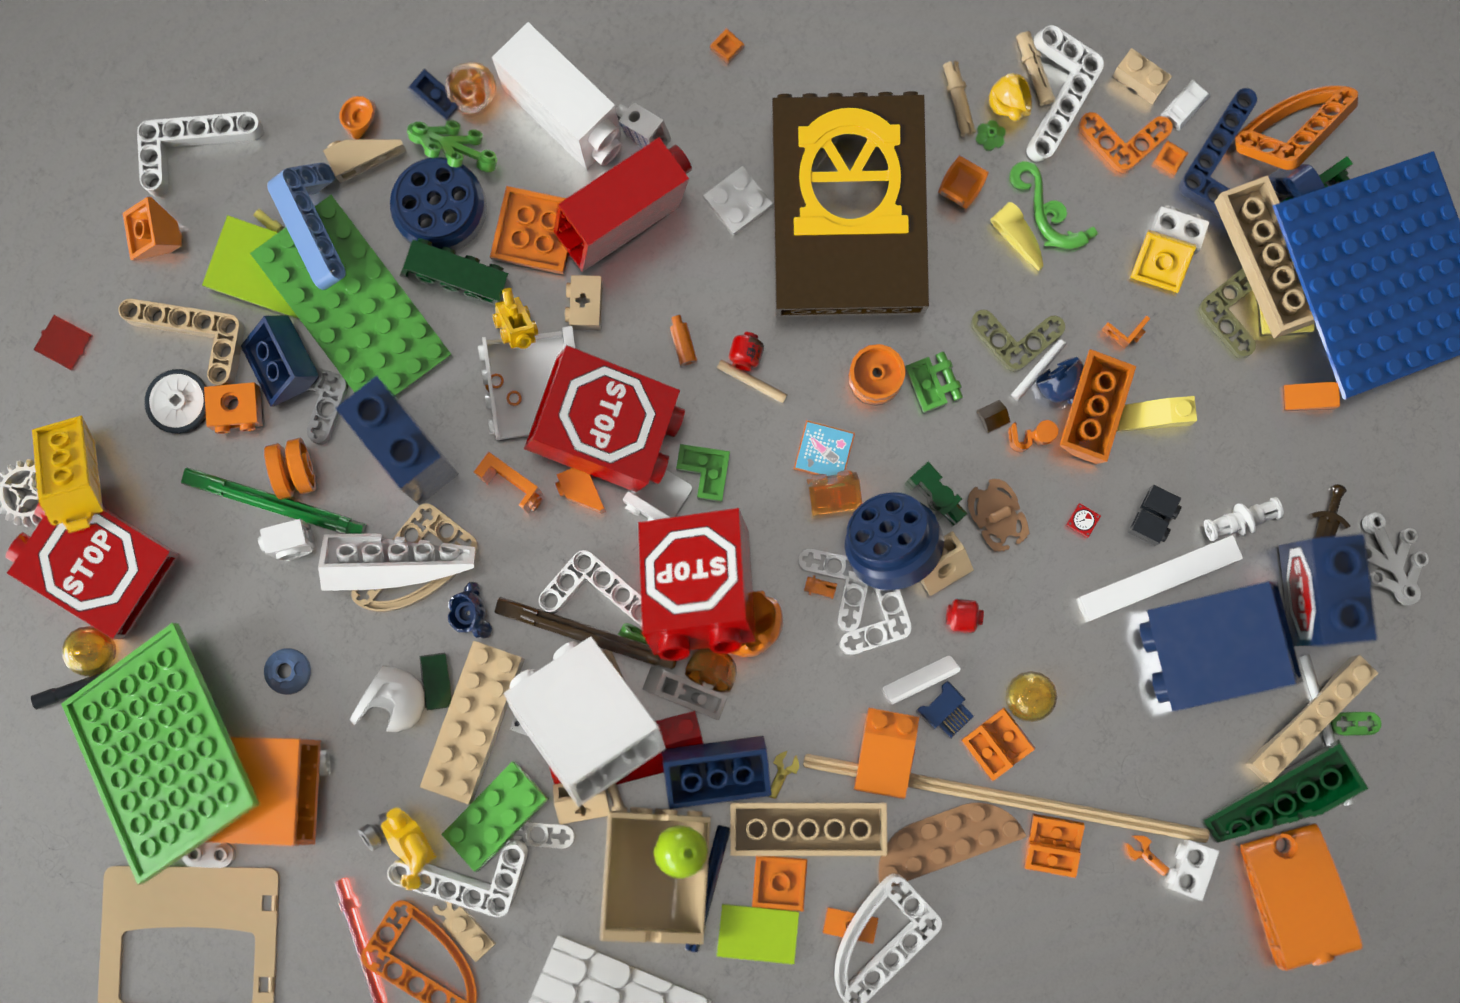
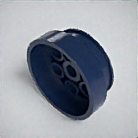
M426 158L410 165L398 177L390 196V212L395 226L408 243L411 244L412 240L417 241L418 238H422L432 242L433 247L439 249L448 247L456 251L465 247L477 236L486 217V198L477 177L464 164L461 167H452L447 163V158ZM441 174H450V178L447 181H438ZM417 178H426L425 183L423 185H414V182ZM457 192H466V196L464 199H454V196ZM433 196H441V201L438 204H430V199ZM408 201H417V204L414 208H405V205ZM450 214L457 215V220L454 223H446V217ZM429 218L433 220L431 226L427 228L421 227V222L424 219Z
M890 492L874 496L862 503L854 511L848 522L845 538L846 556L856 576L873 588L898 590L910 587L926 578L935 569L942 557L944 536L935 514L929 507L910 495Z

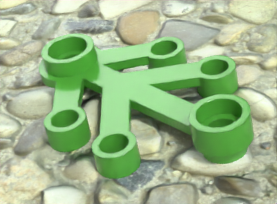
M448 120L445 126L428 127L424 122H414L408 125V138L414 143L422 144L426 156L437 158L442 149L448 159L447 163L452 167H461L463 155L477 160L476 166L479 170L484 172L495 171L498 159L493 151L483 150L479 152L462 145H480L483 137L482 132L469 130L468 135L456 136L459 134L460 124L454 120Z

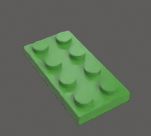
M511 762L441 835L474 872H478L549 798L516 762Z

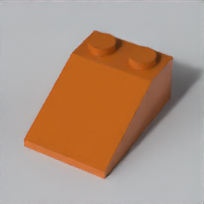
M868 708L854 790L901 799L906 798L920 717Z

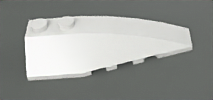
M376 533L324 534L318 565L322 591L374 590L402 587L448 577L474 568L475 547L448 543L435 546L426 540L413 543L406 542L405 537L398 536L394 540L384 539L383 534Z

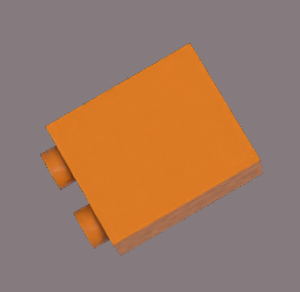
M230 737L260 805L206 842L286 846L315 845L321 740Z

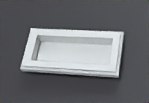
M1192 79L1160 116L1167 117L1171 121L1172 126L1180 131L1211 94Z

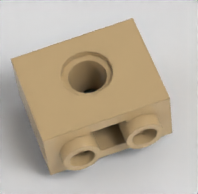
M953 531L944 536V550L938 565L926 578L920 581L930 596L974 571L964 546Z

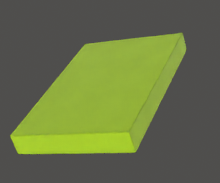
M722 904L717 957L794 964L799 911Z

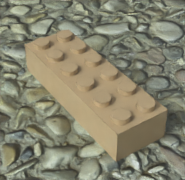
M1268 175L1220 193L1214 203L1273 339L1315 324L1273 209V205L1280 202Z
M473 640L422 779L421 788L466 804H471L474 801L508 707L504 692L510 689L512 680L520 674L524 658Z
M730 803V856H887V803Z

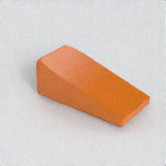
M1321 382L1284 385L1285 410L1337 409L1340 407L1338 383Z

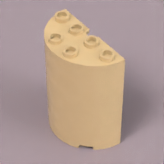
M612 806V811L608 812L600 940L703 944L708 856L707 862L701 871L694 876L681 879L671 877L660 870L655 861L654 848L659 840L658 837L663 831L669 827L681 825L692 827L703 836L707 843L709 854L711 817H702V811H687V815H678V810L655 808V813H653V809L630 807V812H627L628 807Z

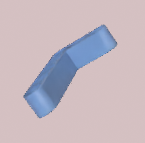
M321 162L286 168L269 180L267 188L314 284L319 289L327 290L343 279L346 271L309 195L316 194L335 179L332 168L328 164Z

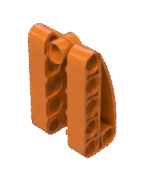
M1316 823L1282 833H1274L1271 836L1240 845L1243 861L1272 956L1279 969L1288 971L1309 964H1324L1335 960L1336 956L1362 949V941L1341 879ZM1280 838H1284L1287 844L1286 849L1282 852L1277 849L1276 845Z

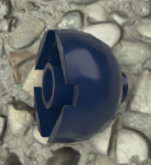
M1078 357L1062 361L1057 364L1058 368L1052 372L1048 369L1038 377L1036 384L1046 399L1056 403L1065 401L1068 404L1073 403L1084 364Z

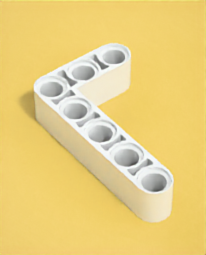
M1049 25L1035 36L1034 45L1042 54L1070 71V74L1027 147V155L1034 162H1041L1052 156L1104 67V60L1097 52L1054 25ZM1045 34L1051 37L1052 44L1046 42ZM1065 48H1069L1072 51V58L1066 55ZM1086 61L1092 64L1093 71L1087 69ZM1074 82L1080 84L1081 92L1074 88ZM1062 102L1068 105V113L1062 109ZM1050 123L1056 126L1057 133H1053L1050 130ZM1038 144H1042L1044 146L1045 154H1041L1038 151Z
M251 112L144 121L139 125L137 131L140 183L151 195L163 196L169 187L167 148L254 141L263 135V124ZM255 122L253 129L245 130L247 124ZM230 124V129L222 133V127ZM200 127H206L204 133L200 135L196 134L197 130ZM181 129L178 136L172 137L174 130ZM151 131H156L155 137L147 139ZM157 154L156 161L149 163V158ZM155 178H159L158 184L154 187H150L151 181Z
M578 551L539 596L541 608L546 612L554 614L565 606L587 580L642 627V619L637 618L635 615L636 609L641 606V595L589 551ZM584 556L591 558L589 568L580 569L578 567L580 558ZM601 573H608L611 579L609 584L600 586L597 583V577ZM568 575L573 576L575 580L574 585L568 589L563 588L561 584L562 579ZM621 589H626L630 593V597L626 602H619L616 599V594ZM549 595H556L558 598V603L553 608L545 606V599Z
M515 839L505 846L500 855L492 884L426 864L418 875L420 879L421 874L429 875L432 883L426 884L421 880L420 887L413 891L494 917L504 916L512 906L528 855L527 845L523 841ZM509 849H517L520 852V858H512L509 855ZM398 858L389 867L387 875L391 883L402 887V876L398 874L397 866L404 867L407 875H411L412 870ZM501 874H510L513 878V883L504 882ZM445 882L454 883L456 891H448ZM470 890H477L481 895V899H473L470 896ZM494 898H502L506 906L503 908L496 906Z

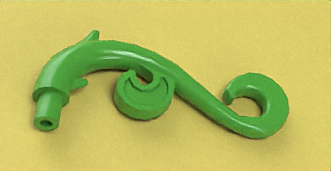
M1023 161L1013 166L1010 171V182L1015 188L1019 190L1031 189V183H1025L1021 180L1022 173L1028 171L1035 177L1034 214L1040 232L1048 240V242L1044 243V246L1076 249L1088 244V240L1098 235L1097 230L1093 226L1084 232L1073 233L1068 231V235L1054 230L1047 221V214L1051 213L1054 215L1051 223L1060 224L1067 216L1066 207L1063 203L1054 200L1044 204L1042 175L1035 164Z

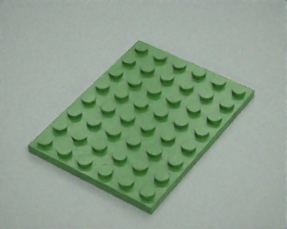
M171 623L61 703L137 884H145L260 805L179 623Z

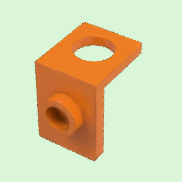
M1146 315L1128 338L1109 322L1103 327L1102 331L1123 348H1126L1132 340L1136 343L1146 332L1143 327L1151 318Z

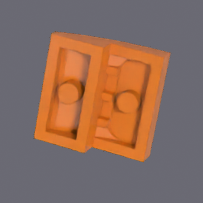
M1005 707L962 739L963 743L992 781L1035 750L1034 745Z
M1033 814L1026 851L1025 869L1076 878L1081 856L1080 847L1085 828L1084 823Z

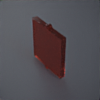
M53 315L46 329L41 331L42 335L33 350L72 371L81 355H85L84 350L93 335Z

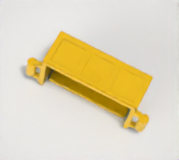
M83 416L73 417L32 429L38 501L52 525L63 523L69 533L89 528L93 514L102 512L103 505L95 440Z

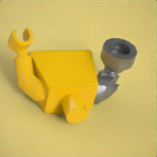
M393 808L388 812L378 815L379 824L374 826L366 824L358 832L371 851L382 845V838L386 837L391 850L412 870L411 875L402 876V887H406L407 891L416 890L421 885L419 872L421 873L423 867L436 858V855L418 823L400 808Z

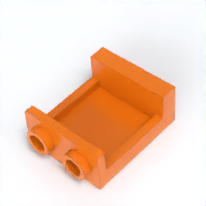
M490 452L486 454L474 470L477 477L487 485L495 474L498 473L526 493L519 504L526 513H529L531 510L535 511L543 501L541 498L543 493L535 484Z

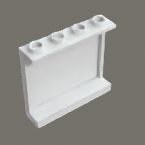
M572 326L562 327V331L540 333L535 336L536 342L531 343L526 349H520L519 347L511 348L509 343H503L502 338L486 340V337H482L483 345H478L480 360H485L486 369L481 370L483 385L488 384L490 393L485 394L486 409H492L493 419H488L490 434H495L496 440L526 437L529 435L557 355L566 345L575 348ZM492 374H500L503 377L504 383L502 387L497 389L492 387V384L498 386L501 383V378L498 376L491 379ZM511 391H518L522 396V401L517 406H512L507 402V394ZM511 394L509 397L510 402H518L519 396Z

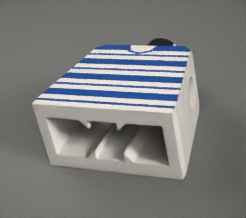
M636 103L631 104L629 108L622 104L617 106V117L624 134L642 148L660 137L665 146L669 143L671 136L664 120Z

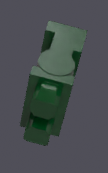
M928 461L905 482V485L911 491L917 487L927 498L928 507L936 512V518L940 520L944 517L953 527L968 513L959 504L962 500L959 494L954 496L953 490L940 482L943 477Z

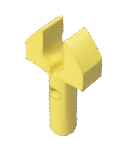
M788 751L777 755L773 762L777 766L778 772L771 785L772 796L769 797L772 799L777 798L787 775L791 773L797 774L799 769V761L796 755L792 765L784 769L783 759Z

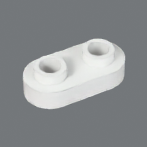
M204 842L195 849L198 851L196 859L191 857V852L182 857L184 863L190 867L223 868L229 866L234 861L235 849L230 843ZM218 850L224 853V857L221 860L216 857Z

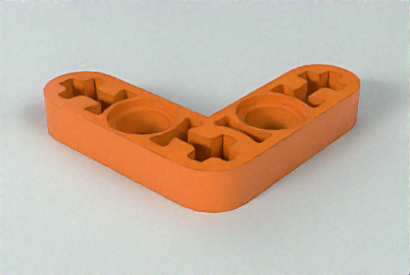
M1088 112L1083 115L1079 122L1081 134L1120 173H1126L1133 169L1168 138L1173 128L1171 121L1167 117L1159 116L1154 118L1125 143L1097 113ZM1087 121H1095L1094 128L1090 127L1087 129L1085 127ZM1163 124L1166 127L1164 132L1160 131L1153 138L1151 134L1155 131L1157 125L1161 126ZM1100 129H1103L1104 131L1101 132L1097 138H1095L1094 136L1096 135V133H1099ZM1101 138H1112L1114 146L1108 149L1104 148L1100 142ZM1145 139L1149 144V148L1144 151L1139 150L1136 147V140ZM1117 147H1120L1121 149L1118 151V154L1115 153V155L1112 156L1111 154L1114 153ZM1120 156L1122 158L1126 156L1129 158L1128 165L1126 163L1122 165L1119 163Z

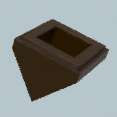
M1000 400L977 410L987 433L1011 422L1008 410Z

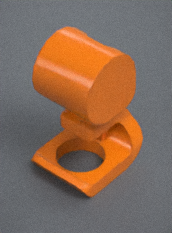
M1051 420L1040 422L1034 431H1031V429L1026 430L1023 442L1018 440L1016 422L1008 429L1010 446L1016 452L1026 451L1031 447L1033 441L1039 446L1050 444L1058 435V427Z

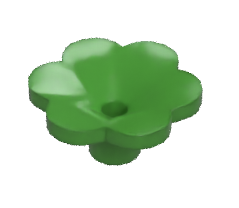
M994 120L978 126L977 144L983 145L987 151L1003 146V137L1006 134L1004 127L999 126Z

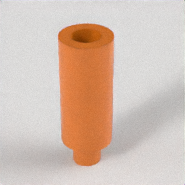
M681 315L671 317L673 326L670 327L680 366L696 363L697 357L688 324L686 322L683 323Z

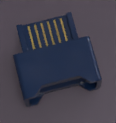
M949 681L942 685V693L930 705L921 706L916 710L933 730L939 727L950 739L974 717L962 704L966 698Z

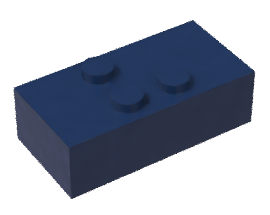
M764 736L668 748L661 751L669 810L772 796Z

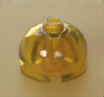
M92 626L79 627L70 632L62 646V659L65 665L75 674L84 677L94 676L110 668L109 666L116 656L114 640Z
M1028 671L1018 674L1011 680L1006 688L1005 700L1010 712L1018 719L1026 722H1036L1045 719L1052 713L1057 702V692L1055 685L1049 677L1040 672Z

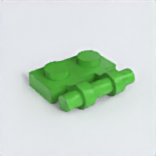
M944 351L935 355L938 361L936 365H932L930 358L926 357L905 366L923 413L946 405L948 402L945 394L951 393L954 401L963 398L960 390L962 388L960 381H956L951 369L953 364L951 360L947 359ZM937 373H943L946 385H940Z

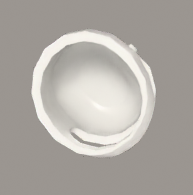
M383 665L356 707L350 721L353 725H356L368 709L380 707L389 712L386 732H399L412 728L420 719L425 705V693L421 682L406 671Z

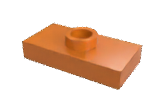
M827 907L822 933L843 937L856 913ZM871 916L857 941L874 944L879 918Z

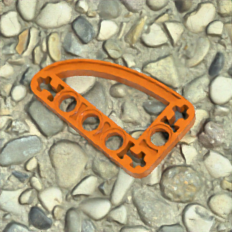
M1325 86L1285 99L1260 114L1236 135V150L1240 154L1281 169H1296L1357 108L1358 92L1356 89L1346 86ZM1325 103L1287 143L1261 134L1279 120L1298 110L1315 104ZM1331 112L1339 113L1337 115H1327ZM1324 127V129L1314 130L1313 128ZM1302 141H1308V142H1310L1309 144H1306V145L1298 144L1299 142H1302ZM1267 148H1272V149H1274L1273 151H1270V152H1264V151H1262V150L1267 149Z
M404 900L394 902L362 951V964L422 1003H432L431 997L436 991H442L446 994V1003H450L451 997L457 1000L454 1003H476L477 991L472 971L454 941L430 917L409 902ZM404 904L407 906L406 912L409 914L406 918L401 917L398 924H402L399 930L394 924L386 921L389 917L394 920L397 912L394 911L396 906L402 907ZM411 918L415 919L433 934L456 962L465 982L466 1001L390 954V951ZM384 927H391L395 932L394 939L390 942H384L380 938V931ZM374 950H377L379 952L377 957L383 961L385 956L390 958L384 965L383 972L377 970L381 966L377 962H373L371 965L367 963L369 959L366 956L367 952L372 953ZM393 963H397L402 967V975L397 979L390 978L387 973L388 967ZM420 977L423 979L425 986L421 992L415 993L410 989L409 983L412 978Z

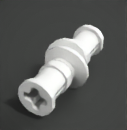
M1277 497L1270 498V501L1259 505H1252L1249 508L1242 503H1238L1234 506L1233 513L1225 514L1223 517L1214 520H1204L1205 532L1211 541L1217 540L1219 536L1228 533L1232 534L1237 531L1241 536H1244L1246 534V527L1252 534L1256 532L1255 525L1274 518L1282 519L1284 517V510Z

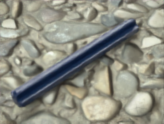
M722 825L717 826L708 859L704 928L730 834V828ZM700 944L685 945V949L688 951H699Z

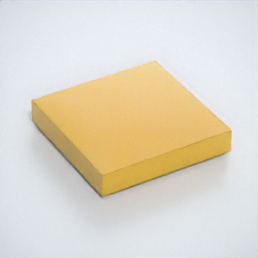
M1148 230L1132 270L1131 278L1179 293L1196 245Z

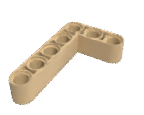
M126 299L120 303L118 312L131 325L214 338L207 377L215 386L235 383L245 327L234 315L137 299ZM137 307V314L133 317H129V311L132 308ZM162 311V317L158 321H153L154 314ZM182 315H186V322L182 325H178V318ZM211 319V325L206 329H202L203 321ZM236 323L235 330L231 333H226L227 325ZM225 347H231V353L227 357H222V350ZM226 371V378L221 382H217L218 373Z

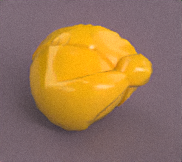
M1010 73L1001 77L994 84L989 94V105L992 111L998 115L1009 116L1013 121H1019L1022 117L1030 116L1032 110L1031 90L1028 82L1022 75Z

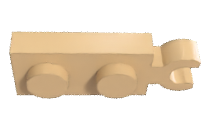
M445 901L447 908L441 910L437 905H434L432 907L433 911L437 915H444L446 918L441 925L475 962L496 944L463 906L455 910L453 903Z

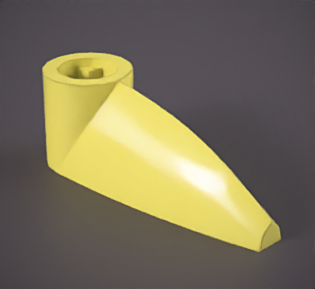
M1008 202L991 218V223L1039 271L1044 265L1037 239L1024 220L1022 211L1012 202Z

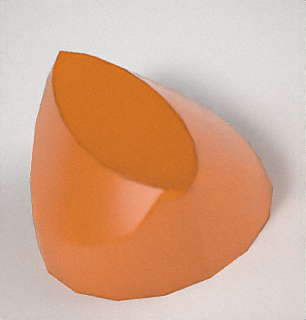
M355 96L347 100L341 107L339 114L340 122L354 140H359L371 125L376 111L375 102L363 96Z

